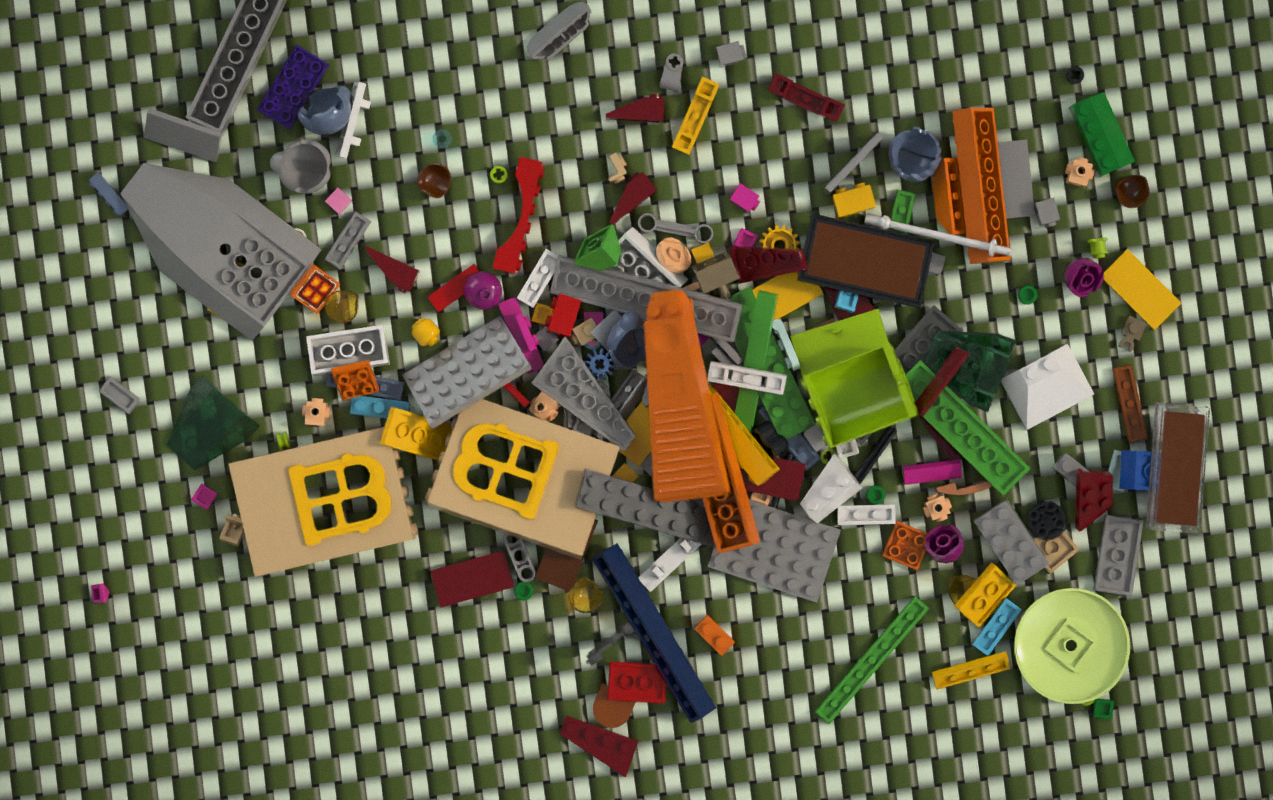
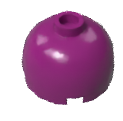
M1078 258L1067 266L1064 273L1065 284L1074 295L1087 297L1089 296L1088 293L1096 292L1104 279V273H1102L1101 266L1089 258Z
M479 271L473 273L465 282L464 296L472 307L479 310H488L499 303L502 297V286L494 274Z
M938 525L926 535L925 548L933 560L945 564L952 563L963 552V536L959 529L953 525L944 527Z

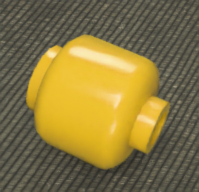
M421 318L413 324L412 336L421 346L429 345L431 347L438 342L439 339L437 337L440 334V330L431 319Z

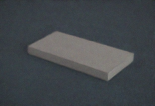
M151 108L148 109L144 138L217 162L222 137L221 132Z
M877 132L825 186L824 192L829 195L876 147L884 136Z
M1027 139L998 142L1006 219L1035 216Z
M1105 515L1094 591L1132 596L1143 520Z

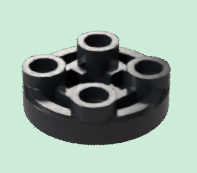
M1042 502L1029 512L1028 525L1035 537L1049 541L1063 534L1067 526V518L1064 510L1055 502Z

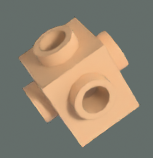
M1078 157L1077 160H1072L1066 167L1065 174H1068L1066 183L1083 188L1087 187L1088 180L1091 181L1094 175L1093 164L1088 163V159Z
M541 391L538 396L532 399L528 410L533 413V417L549 422L555 419L558 414L557 410L561 405Z
M312 398V402L307 401V404L303 405L302 410L305 424L326 426V419L330 418L331 408L327 407L328 403H323V399ZM316 408L319 410L318 415L314 414Z
M938 493L927 497L928 501L924 502L925 507H923L926 517H930L931 520H936L937 522L947 519V514L951 513L949 509L952 508L948 497L938 496ZM937 504H940L942 507L939 512L935 510Z

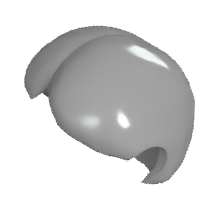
M299 140L293 142L282 152L275 153L270 159V166L275 173L279 174L282 183L288 189L298 193L309 194L322 189L329 181L331 175L329 169L331 162L330 154L325 146L317 141Z

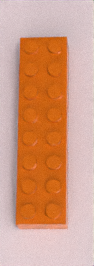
M966 108L952 111L966 238L991 243L995 239L997 245L1010 248L994 108ZM968 246L970 264L996 263L1011 260V256L994 253L991 257L986 250Z
M719 393L710 396L730 491L729 493H724L723 496L702 498L717 553L720 554L752 546L760 542V538Z

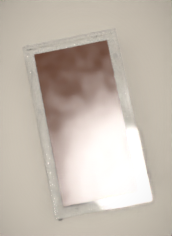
M1155 403L1146 530L1194 533L1195 535L1201 533L1210 417L1209 407Z

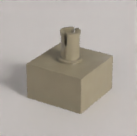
M726 251L691 266L704 294L716 289L721 299H732L726 284L739 279L731 257Z

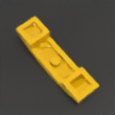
M705 77L701 78L672 148L690 154L720 84Z

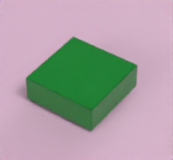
M1095 699L1092 717L1112 719L1114 700Z

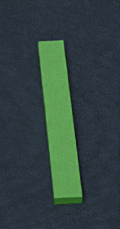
M759 290L757 293L744 367L764 370L778 294ZM740 387L735 415L751 433L760 391Z
M914 596L814 712L830 724L930 608Z

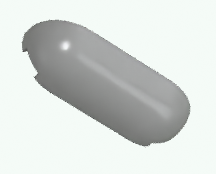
M578 2L564 9L530 39L527 45L528 54L536 60L545 58L548 60L554 57L588 27L591 13L589 5L584 2Z

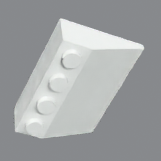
M633 227L619 239L618 242L621 248L619 262L610 269L680 288L687 282L688 279L682 273L675 274L662 266L656 255V248Z

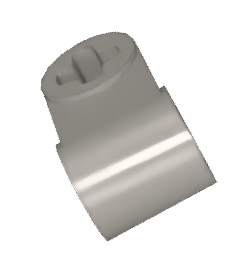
M673 53L667 57L659 88L678 92L683 67V59L679 54ZM674 58H677V62H679L680 64L676 65L675 68H673L672 64L669 63V61H673Z

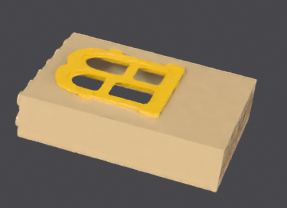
M484 399L459 412L458 416L455 415L451 424L453 432L452 434L448 433L445 441L446 452H441L438 461L440 468L439 470L435 469L432 477L433 488L428 489L425 497L428 507L581 560L597 513L575 507L584 469L610 476L620 447ZM485 434H494L513 441L514 445L508 462L502 463L481 455L477 447L480 437ZM524 445L543 452L536 473H531L515 466L520 449ZM483 464L494 469L488 489L483 490L474 487L468 482L467 471L472 465ZM503 472L532 482V488L526 503H520L496 494L495 491Z
M384 427L229 463L255 577L416 539L415 535L418 534L416 523H412L411 516H414L412 505H408L406 498L410 497L409 491L402 481L405 478L403 467H399L398 460L401 459L399 449L380 444ZM356 464L365 466L370 473L368 484L359 489L349 490L344 475V468ZM334 470L340 488L339 493L313 500L309 499L304 478L309 475ZM368 495L376 501L377 512L372 518L350 524L346 523L342 509L343 500ZM330 503L333 504L338 522L337 526L320 531L316 530L311 512L312 508Z

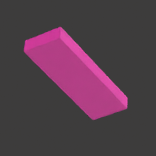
M957 459L903 466L904 484L909 485L962 478L961 461Z

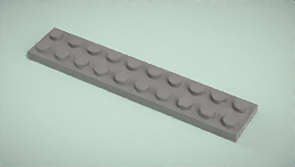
M561 255L557 257L550 290L552 294L558 295L561 293L585 303L611 310L615 309L622 313L635 312L640 317L647 319L646 310L653 293L675 289L682 290L688 298L693 300L697 333L729 342L735 341L743 304L610 268L600 271L578 266L574 263L575 259Z

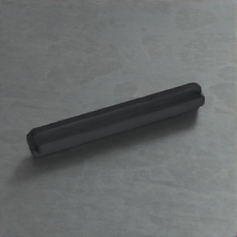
M887 427L854 474L859 484L865 479L897 433L894 427Z

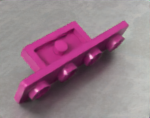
M513 297L499 303V308L508 329L532 368L526 373L530 374L542 369L544 363L536 347L539 344L535 334L531 335L529 327H532L528 316L524 317L517 298Z

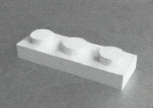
M545 249L517 299L534 308L554 274L558 255Z
M895 504L839 506L837 508V524H896Z

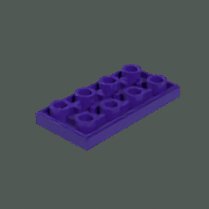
M296 44L258 106L257 111L290 130L298 118V112L306 105L309 96L314 92L329 64Z

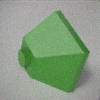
M611 224L583 239L574 263L578 266L604 271L609 267H615L619 262L621 248L614 226Z

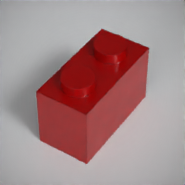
M561 293L556 298L553 297L550 308L553 310L551 316H547L544 324L547 327L546 332L562 338L566 336L568 339L571 335L581 300Z

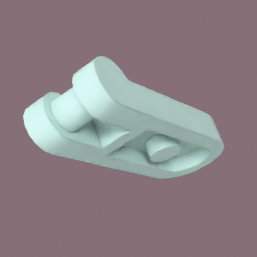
M775 319L771 331L778 336L777 344L781 352L784 351L786 358H784L786 366L788 369L791 368L792 371L800 369V364L784 324L781 320Z

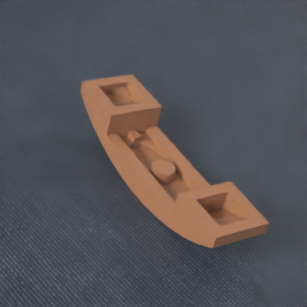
M988 481L957 489L955 482L935 487V491L951 495H965L983 491L992 487V485Z

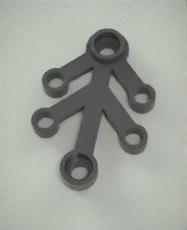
M627 621L619 629L621 631L619 634L616 632L610 638L608 636L600 643L601 649L597 646L592 649L586 656L588 659L585 662L591 666L595 665L604 657L601 654L604 650L623 635L628 637L635 630L631 623Z

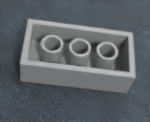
M1007 498L974 519L975 524L1016 585H1019L1049 565L1048 559Z

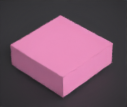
M337 188L325 202L340 215L352 200Z

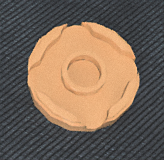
M665 238L656 248L659 262L670 272L675 274L683 273L692 263L689 250L686 246L683 247L681 245L682 242L679 240Z

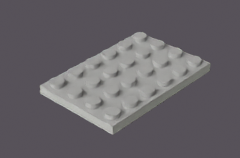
M500 315L402 376L433 429L532 368Z
M749 500L760 542L752 546L720 554L717 553L716 548H713L708 567L817 603L841 530Z

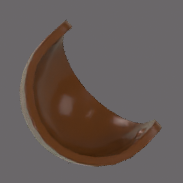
M439 163L426 165L417 177L418 188L433 198L443 197L451 184L449 170Z
M1142 175L1126 176L1115 184L1117 198L1127 208L1140 207L1149 198L1150 189L1148 181Z

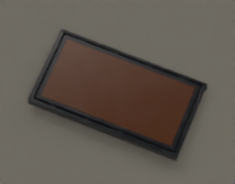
M811 213L803 249L808 269L798 272L797 281L921 308L935 241Z

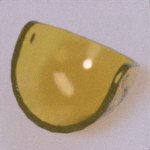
M336 291L328 295L325 300L326 313L336 322H350L358 313L359 298L353 291Z
M969 575L952 577L948 582V592L952 602L956 604L977 579Z
M580 578L568 593L570 605L581 613L595 611L604 600L599 586L589 578Z

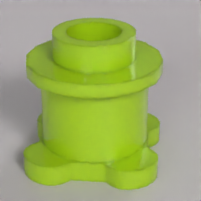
M1107 237L1089 239L1087 241L1091 247L1089 255L1093 256L1094 259L1105 258V254L1109 253L1106 251L1105 242L1108 241Z

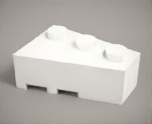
M834 454L800 505L813 521L819 523L862 489V487L844 462Z

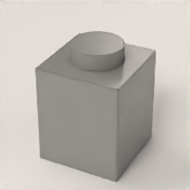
M739 41L716 47L720 67L743 62V57L746 56L744 46L739 45Z
M1050 198L1034 203L1039 226L1045 225V228L1055 226L1056 221L1060 220L1055 199Z
M817 423L802 433L815 452L819 450L822 453L829 448V446L825 445L822 435H825L824 431L818 427Z

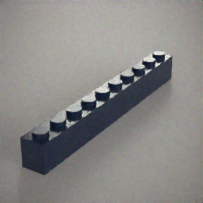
M618 543L593 557V562L690 723L703 718L716 709L713 700L708 695L692 665L687 660L683 650L678 645Z

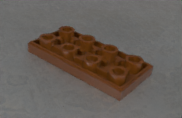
M594 520L581 560L546 548L535 579L571 592L598 520Z

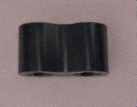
M765 421L751 430L753 437L771 459H774L789 448L786 438L777 433L773 423L770 421Z

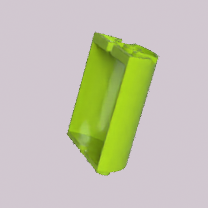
M890 343L803 376V388L805 392L810 394L809 404L812 410L818 413V417H815L817 425L823 429L825 434L822 435L823 441L830 448L918 415L909 382L900 360L897 359L895 350Z

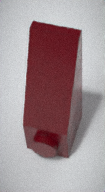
M649 94V97H644L606 113V120L663 123L665 98H661L659 94Z
M636 172L629 178L630 182L627 184L609 221L610 225L617 223L657 192V189L644 172L640 174Z
M366 247L367 253L391 283L396 285V290L402 293H406V290L412 291L419 276V270L370 247Z

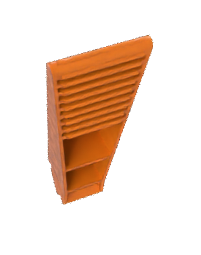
M677 289L653 293L646 310L647 321H644L654 499L656 502L661 501V503L723 496L724 493H729L730 488L694 319L693 300L688 298L684 291Z

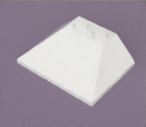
M1068 344L1000 379L1026 430L1094 395Z

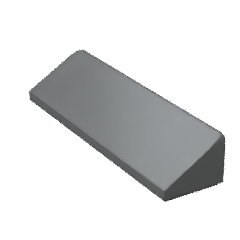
M632 369L611 399L625 420L642 398L648 382L646 377ZM594 429L592 430V434L608 443L610 442Z

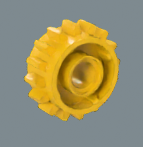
M775 225V230L769 227L768 234L763 232L762 235L765 239L759 240V243L763 244L761 247L775 248L774 243L782 241L785 244L784 249H799L796 248V245H799L800 241L795 240L798 235H792V228L787 231L785 230L786 225H783L782 229Z

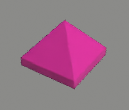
M104 583L91 585L94 604L106 603L110 591Z

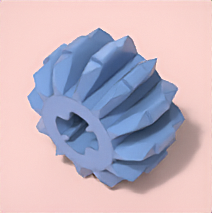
M601 348L600 355H597L596 349H593L595 356L592 357L588 353L586 356L591 361L584 360V363L590 365L588 368L589 370L592 369L591 373L593 375L597 374V381L600 379V374L606 380L605 373L607 372L612 376L613 373L608 369H615L616 365H609V362H613L611 358L607 359L610 356L609 352L604 356V349ZM600 359L604 360L603 365L605 367L602 370L601 368L597 370L595 368V361H600Z

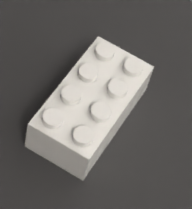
M383 325L306 336L313 376L332 374L331 368L369 360L371 367L390 365L385 327Z

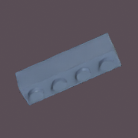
M99 172L89 179L92 188H96L99 191V196L107 200L105 201L106 204L114 208L113 212L117 216L120 215L122 217L129 211L124 200Z

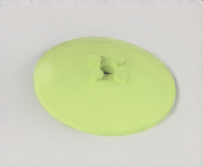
M1065 588L1043 595L1025 611L1016 629L1014 652L1022 676L1035 691L1056 702L1080 704L1103 696L1120 680L1129 660L1130 637L1123 617L1107 599L1088 590ZM1069 640H1074L1076 643V648L1073 651L1066 649V643Z

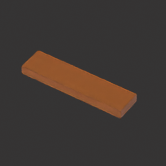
M1132 364L1112 368L1128 443L1147 440L1148 437Z

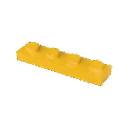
M1005 651L932 672L936 690L1009 670V659Z

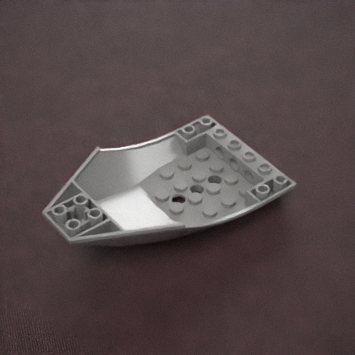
M143 163L120 193L159 271L251 341L264 328L321 251L317 245L226 178ZM222 244L230 245L231 252L228 255L220 253L219 248ZM240 255L244 256L247 260L246 264L242 267L237 266L235 263L236 257ZM254 267H259L262 270V275L259 278L251 276V270Z

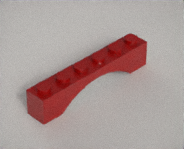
M521 156L519 158L515 176L522 192V213L518 226L512 236L496 251L493 264L494 270L516 275V271L521 269L523 260H519L521 252L525 253L527 242L524 241L525 234L530 233L532 223H529L530 215L534 216L536 204H533L535 196H539L541 186L538 185L539 178H543L545 167H542L543 163L541 161Z

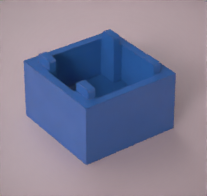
M1121 450L1119 489L1157 491V466L1160 452Z

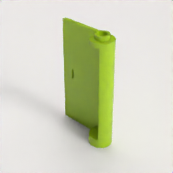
M879 309L790 336L800 364L802 377L799 379L802 388L804 375L889 343Z

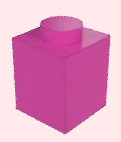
M741 183L729 200L747 213L750 210L755 211L760 203L757 200L759 195Z

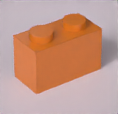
M708 614L694 627L721 656L735 643Z

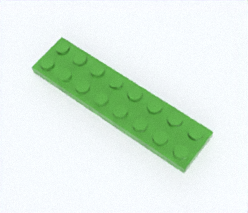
M751 287L732 295V299L729 300L743 304L734 341L743 359V363L745 362L756 298ZM771 331L764 371L786 374L783 395L760 391L759 396L777 433L784 436L787 440L808 430L815 425V422L790 369L786 366L784 356Z
M921 360L906 374L915 400L914 403L935 376ZM947 386L923 417L1002 496L1031 469Z

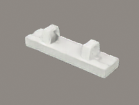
M354 82L350 100L351 114L349 121L341 130L335 153L336 157L347 158L350 144L360 146L361 139L354 137L353 133L360 108L369 109L371 104L370 101L363 99L365 83Z
M711 361L707 381L783 395L787 375Z
M679 538L638 577L639 580L651 592L701 544Z

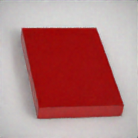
M609 662L608 701L665 704L666 681L655 664Z

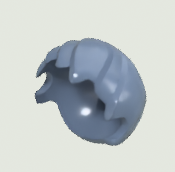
M914 126L911 131L906 130L899 133L892 140L888 154L891 168L899 177L906 181L921 182L934 174L941 161L939 141L935 139L931 132L922 130L919 127Z

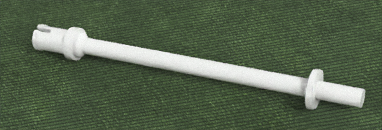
M868 213L864 221L865 225L884 230L891 228L986 250L991 257L994 253L1008 256L1013 254L1012 248L997 245L995 239L991 243H986L891 221L889 216L886 215L882 217Z

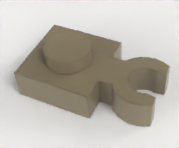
M1128 316L1121 334L1125 335V339L1119 342V347L1122 348L1123 344L1127 342L1129 343L1128 351L1131 352L1134 349V339L1140 341L1147 323Z

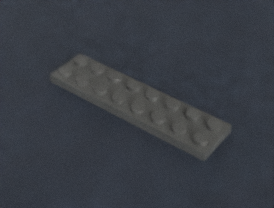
M935 305L929 309L894 349L905 375L920 360L930 368L962 332V329ZM872 433L855 440L862 445Z
M584 469L575 507L716 548L706 510L697 502L692 500L656 502L654 499V489Z

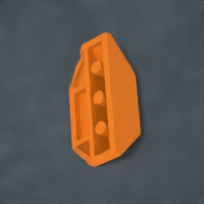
M943 158L932 179L936 219L949 234H966L957 158Z

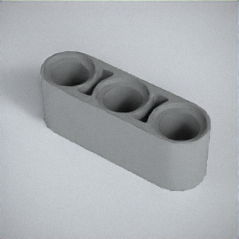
M504 534V543L518 577L523 582L532 581L536 572L524 541L518 538L515 543H510L507 540L508 534ZM517 550H522L525 553L524 560L517 561L514 553ZM524 568L531 569V578L525 579L521 573Z

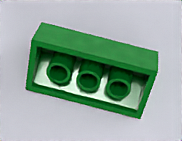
M1104 92L1069 107L1099 177L1135 162Z

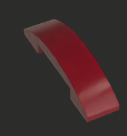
M775 73L768 88V91L834 122H838L845 107V104L803 87L778 73Z

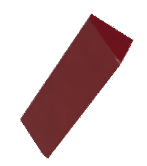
M958 347L953 350L914 403L920 416L924 417L968 357V352Z

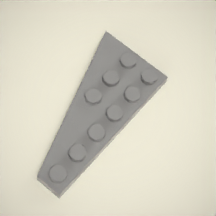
M565 336L532 381V384L614 445L619 446L621 450L625 451L635 438V433Z

